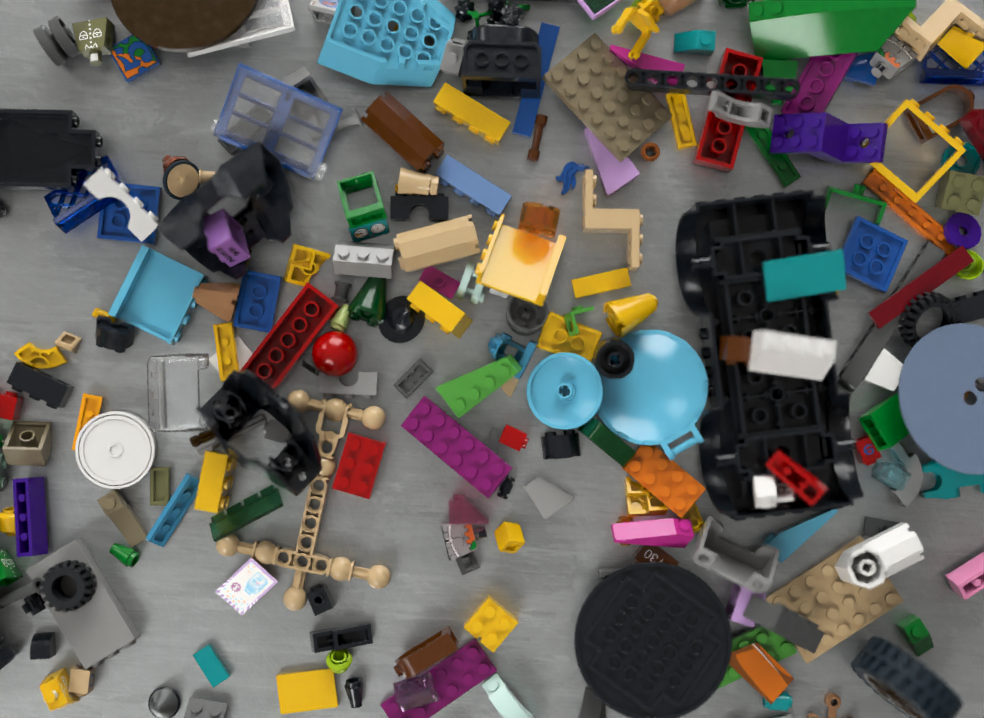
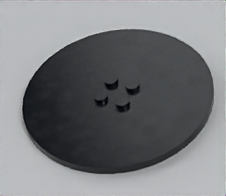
M648 561L630 564L617 569L603 578L591 590L583 602L577 617L574 647L577 663L585 682L599 700L609 708L629 718H679L703 705L720 686L731 658L732 634L725 608L707 583L682 567L670 563Z

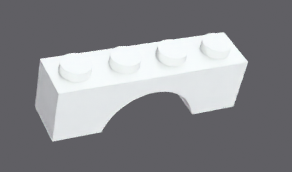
M101 167L84 182V186L97 199L115 197L123 201L130 211V220L127 228L142 242L159 225L157 222L158 217L152 211L147 212L143 208V202L137 197L133 198L129 194L130 190L122 182L119 184L114 179L116 176L111 170Z

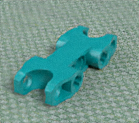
M935 460L921 465L922 472H932L936 477L935 486L932 489L922 491V498H956L961 496L959 487L978 484L980 492L984 493V474L976 475L957 472L939 464Z

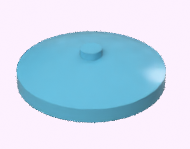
M563 352L546 357L535 366L528 379V404L533 414L541 422L552 428L570 430L585 425L597 414L603 401L604 386L597 368L586 358L574 353Z

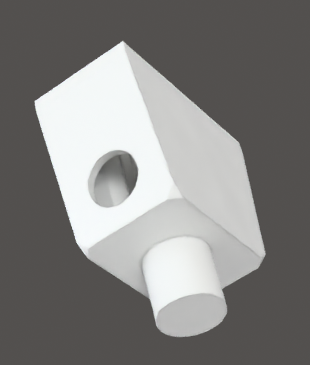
M883 348L862 381L886 391H894L896 387H899V378L903 364Z

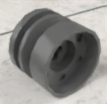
M513 297L509 302L506 312L508 326L518 335H534L541 330L547 320V303L544 300L543 305L539 306ZM524 311H525L527 314H528V313L531 314V315L529 316V319H527L526 317H523V318H522V315H523Z

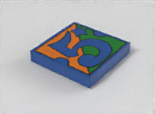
M133 35L113 46L111 56L128 83L161 64L151 46L141 42Z

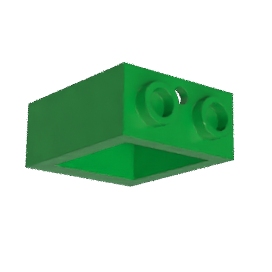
M374 171L364 172L360 175L337 181L350 229L387 218ZM373 187L378 203L351 211L347 194Z

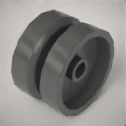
M55 16L48 20L49 28L42 24L33 29L39 44L55 65L60 66L67 62L66 53L72 58L80 54L74 35L60 17Z

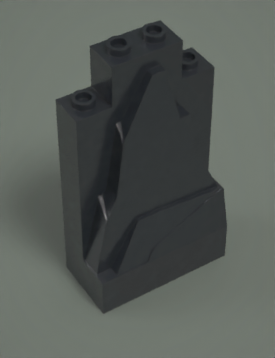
M0 109V189L76 190V185L79 184V176L76 174V171L96 172L99 167H102L103 159L102 155H100V147L103 146L102 136L96 130H77L80 126V119L73 110Z

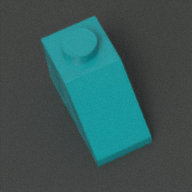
M692 30L676 33L674 35L673 53L711 56L715 51L716 31Z

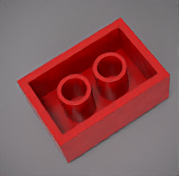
M349 432L332 489L370 499L387 442Z

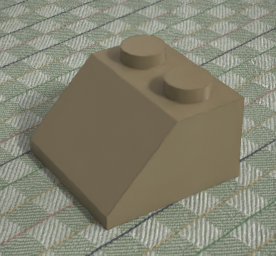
M13 421L2 448L7 465L46 466L51 453L52 422Z

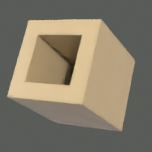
M76 665L71 668L68 692L74 693L75 696H86V694L90 693L94 688L96 668L93 669L90 666L84 669L83 665Z

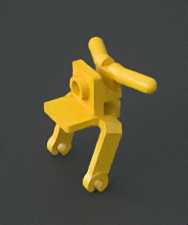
M641 0V2L636 4L637 7L625 8L617 23L611 28L613 34H616V32L620 34L627 22L630 21L641 30L642 33L628 54L630 60L633 58L637 60L640 57L641 51L651 37L652 31L655 33L660 31L655 22H659L660 15L664 12V9L658 0Z

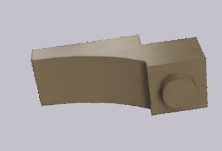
M118 489L109 492L97 500L106 516L116 525L131 548L146 540L148 535L131 505H127Z

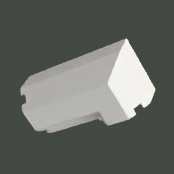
M900 522L843 551L834 567L842 581L872 589L884 583L885 578L923 560L924 555L920 554L924 552V549L917 534L914 531L909 532L907 530L910 526L907 523Z

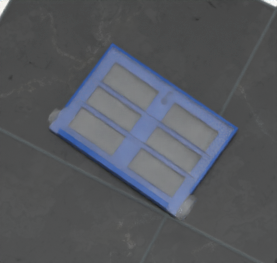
M240 63L219 120L215 119L213 121L211 130L214 131L213 135L220 140L243 150L257 142H261L280 160L283 168L320 182L327 168V164L323 163V159L343 109Z

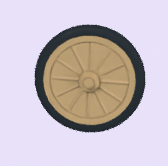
M179 160L172 163L163 175V187L166 193L173 199L181 200L184 196L197 191L200 187L198 167L187 160Z

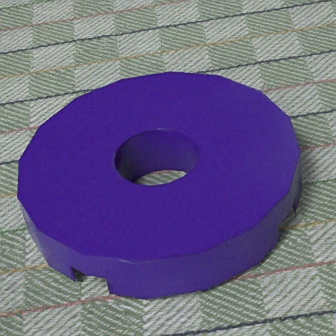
M961 212L953 214L943 226L947 242L955 246L956 249L963 245L968 250L980 242L982 236L981 227L978 221L969 214ZM959 228L965 231V236L959 232Z

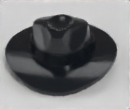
M398 296L389 300L386 303L384 323L378 324L381 334L393 343H405L414 339L424 326L425 313L421 310L418 313L411 308V302L407 300L408 296Z

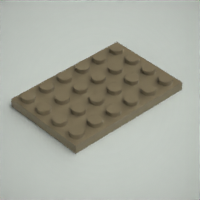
M594 33L544 74L541 79L621 163L672 117V114L651 92L632 91L625 86V74L630 69L610 52V48ZM635 76L628 79L630 83H636L639 80Z

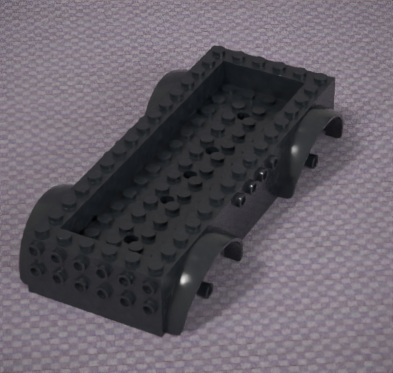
M795 190L789 193L760 194L748 198L737 197L731 200L719 199L714 202H696L687 212L682 214L677 227L675 258L678 282L688 310L693 315L700 316L702 328H699L700 340H703L704 343L701 353L702 358L706 359L705 370L709 383L707 397H710L712 408L705 411L700 423L699 432L704 439V442L699 444L701 469L712 504L719 513L729 516L734 521L746 520V518H765V516L770 515L783 516L787 513L800 514L804 513V511L816 512L829 508L841 509L845 506H854L853 499L864 496L859 483L853 451H856V446L852 444H856L854 438H851L849 403L851 393H839L835 361L823 380L819 381L748 371L749 366H744L745 362L738 361V365L726 364V360H719L721 336L752 338L753 331L765 330L833 341L828 302L839 299L836 291L771 302L766 301L762 262L831 251V248L827 249L831 245L826 240V196L814 195V190ZM758 253L761 256L759 264L752 262V254ZM763 311L768 313L767 321L762 318ZM773 389L778 391L776 399L772 397ZM778 446L784 447L785 455L828 487L812 506L796 493L795 501L776 503V507L766 509L755 508L753 477L774 476L775 484L785 483L766 466V463L775 455V450Z

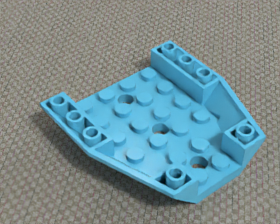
M339 0L317 63L369 84L432 87L440 70L446 43L451 39L454 31L455 14L438 0ZM351 8H360L362 12L361 16H353L351 14ZM395 22L398 25V30L395 32L390 31L388 23ZM426 36L433 38V46H427L424 43Z

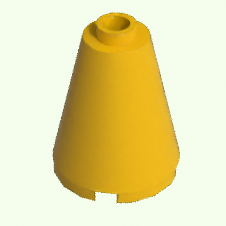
M646 293L608 301L603 305V313L607 312L608 314L606 322L611 331L616 336L620 335L619 338H622L657 310L658 300L654 295Z

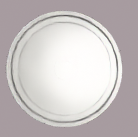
M125 411L106 412L92 418L80 431L75 445L76 461L82 473L94 484L109 489L125 488L140 481L150 471L157 454L156 439L149 425L140 417Z

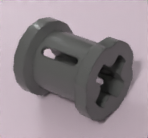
M335 281V292L331 300L348 303V291L352 284Z

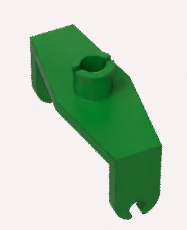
M854 183L852 192L827 185L824 194L826 196L825 210L832 192L879 205L873 221L878 226L881 223L887 203L863 195L866 186Z

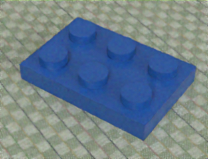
M247 270V274L242 276L233 326L267 333L271 331L274 326L282 283L281 276Z

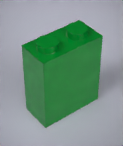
M899 393L885 397L858 418L878 452L892 448L910 433L901 413Z

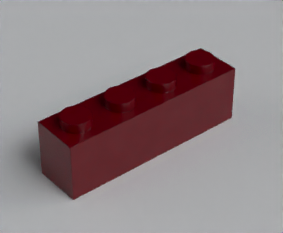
M973 109L958 120L984 162V109Z

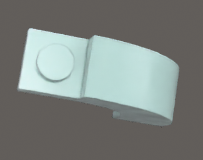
M494 674L482 685L489 695L488 698L503 718H534L532 713L525 709L511 693L499 674Z

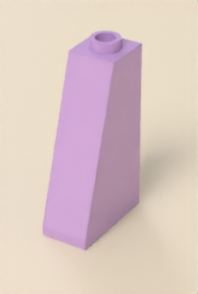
M585 127L584 134L604 195L608 198L636 179L640 173L629 157L620 163L599 139Z

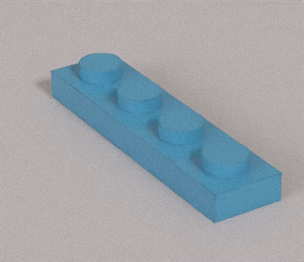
M186 473L146 536L148 542L161 547L165 546L197 496L200 478Z

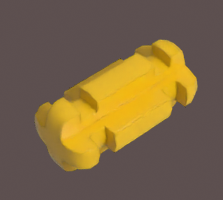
M95 308L92 313V317L96 318L98 315L110 318L114 324L117 319L109 315L108 312L100 310V308Z

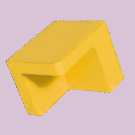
M504 521L494 532L499 551L515 554L525 544L521 527L517 523Z

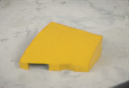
M953 26L937 44L965 69L984 51V42L976 40L975 34L965 32L956 26Z
M293 243L283 280L305 286L310 281L311 276L319 271V267L326 259L330 258L331 254Z
M625 477L628 517L666 515L668 507L641 484L632 481L630 477Z

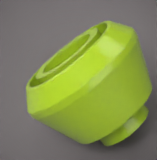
M346 649L332 650L326 656L327 666L336 674L346 672L352 663V655Z

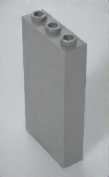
M78 538L27 568L26 572L31 580L35 578L45 580L42 577L48 572L49 568L68 560H78V563L83 562L86 564L85 568L90 567L92 569L90 573L91 575L95 574L96 578L93 579V582H97V586L93 588L96 590L95 594L91 596L92 599L86 605L63 613L62 610L59 612L55 611V607H48L84 669L90 666L94 669L104 663L102 661L103 658L108 656L111 659L119 654L118 649L125 646L127 649L137 643L135 639L140 634L83 539ZM64 575L60 583L61 589L66 595L74 597L77 591L76 582L72 577Z

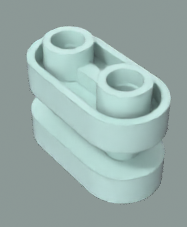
M468 261L456 297L463 300L465 295L471 296L470 302L477 305L478 302H483L486 292L483 291L484 286L476 283L475 289L468 288L471 276L475 278L478 276L475 274V263Z

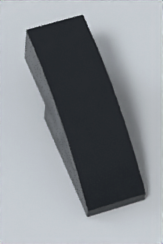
M370 624L343 626L309 632L311 648L314 653L329 650L336 651L373 643Z

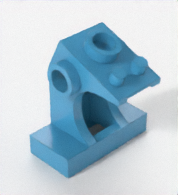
M496 333L495 337H492L488 343L491 357L498 360L507 356L508 354L504 352L508 345L517 348L518 351L514 358L522 367V370L514 377L520 379L538 342L532 339L527 347L512 340L513 337L507 333Z

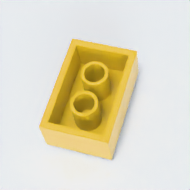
M215 449L205 451L194 509L219 513L225 510L226 507H229L231 497L228 496L229 488L233 487L234 477H232V471L236 469L237 461L229 454L227 455L225 451Z

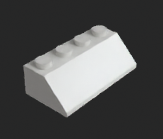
M765 330L753 331L748 371L822 381L835 361L837 341Z

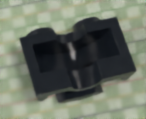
M98 315L95 333L96 345L114 350L117 353H123L133 345L135 326L123 322L114 324L110 318Z
M565 430L563 435H556V432L544 433L545 436L541 437L543 460L581 456L579 433H575V430Z

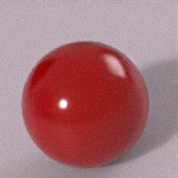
M340 331L326 332L315 341L312 348V360L321 373L331 377H340L349 373L356 365L358 348L355 341L348 334Z

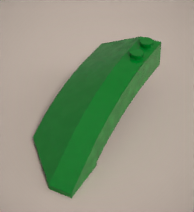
M763 0L748 3L749 23L755 56L766 60H791L837 54L878 52L886 40L901 26L905 18L917 7L916 0Z

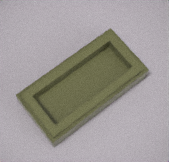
M151 467L150 506H166L171 499V467Z

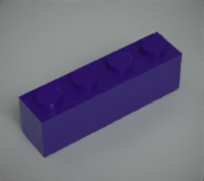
M44 477L12 479L17 557L48 554Z

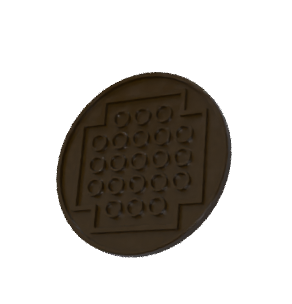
M111 0L119 20L135 38L151 47L169 52L198 51L221 43L236 33L246 23L259 1Z

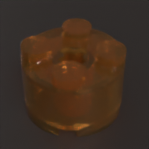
M525 202L522 206L518 229L528 231L532 235L544 233L545 236L555 237L560 209L553 206L546 207L541 203Z

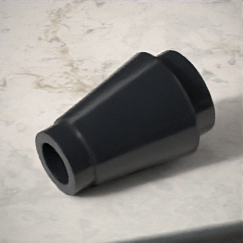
M359 677L349 678L346 680L344 687L351 708H359L362 706L363 682H361Z

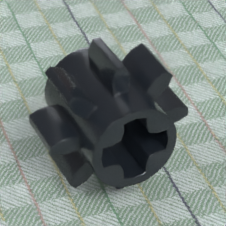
M37 592L24 598L25 604L21 606L26 614L31 612L33 616L46 609L44 600Z

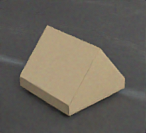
M64 331L55 341V345L76 354L82 338Z

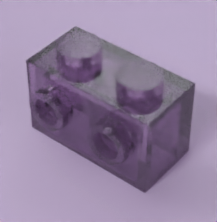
M431 672L393 683L396 701L402 712L439 701L437 686Z

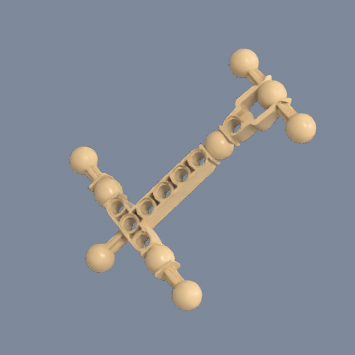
M294 390L288 395L286 400L290 401L299 414L307 410L320 412L316 432L320 434L318 449L322 462V470L310 482L296 549L290 547L280 548L281 546H276L273 542L265 540L261 542L256 540L254 544L241 542L231 532L223 533L217 538L216 549L219 554L225 557L242 553L251 555L254 560L262 565L272 563L273 565L277 564L281 567L295 569L292 587L285 591L283 602L288 609L298 611L307 603L306 592L303 590L307 572L318 575L326 573V576L331 575L337 581L348 579L350 582L352 577L367 580L368 584L375 589L385 588L391 580V574L383 565H374L367 569L355 566L356 561L351 562L345 557L329 558L326 555L315 553L329 490L328 480L331 479L336 469L334 461L336 456H334V453L337 451L340 439L344 438L347 434L349 420L362 421L366 428L377 430L386 421L384 411L378 406H369L365 410L353 408L352 403L347 405L340 398H332L327 401L324 397L322 401L311 399L303 390ZM325 417L332 422L342 421L339 434L334 433L332 430L327 432L323 429ZM325 442L332 444L333 448L330 453L325 452L323 449ZM317 480H321L324 483L323 490H318L315 487ZM312 499H317L320 502L319 509H314L311 506ZM308 518H313L316 521L314 528L307 525ZM304 537H309L312 540L310 547L303 544ZM281 552H286L288 554V561L281 560ZM300 556H304L307 558V565H301L299 563ZM319 560H323L326 562V569H320L317 564Z

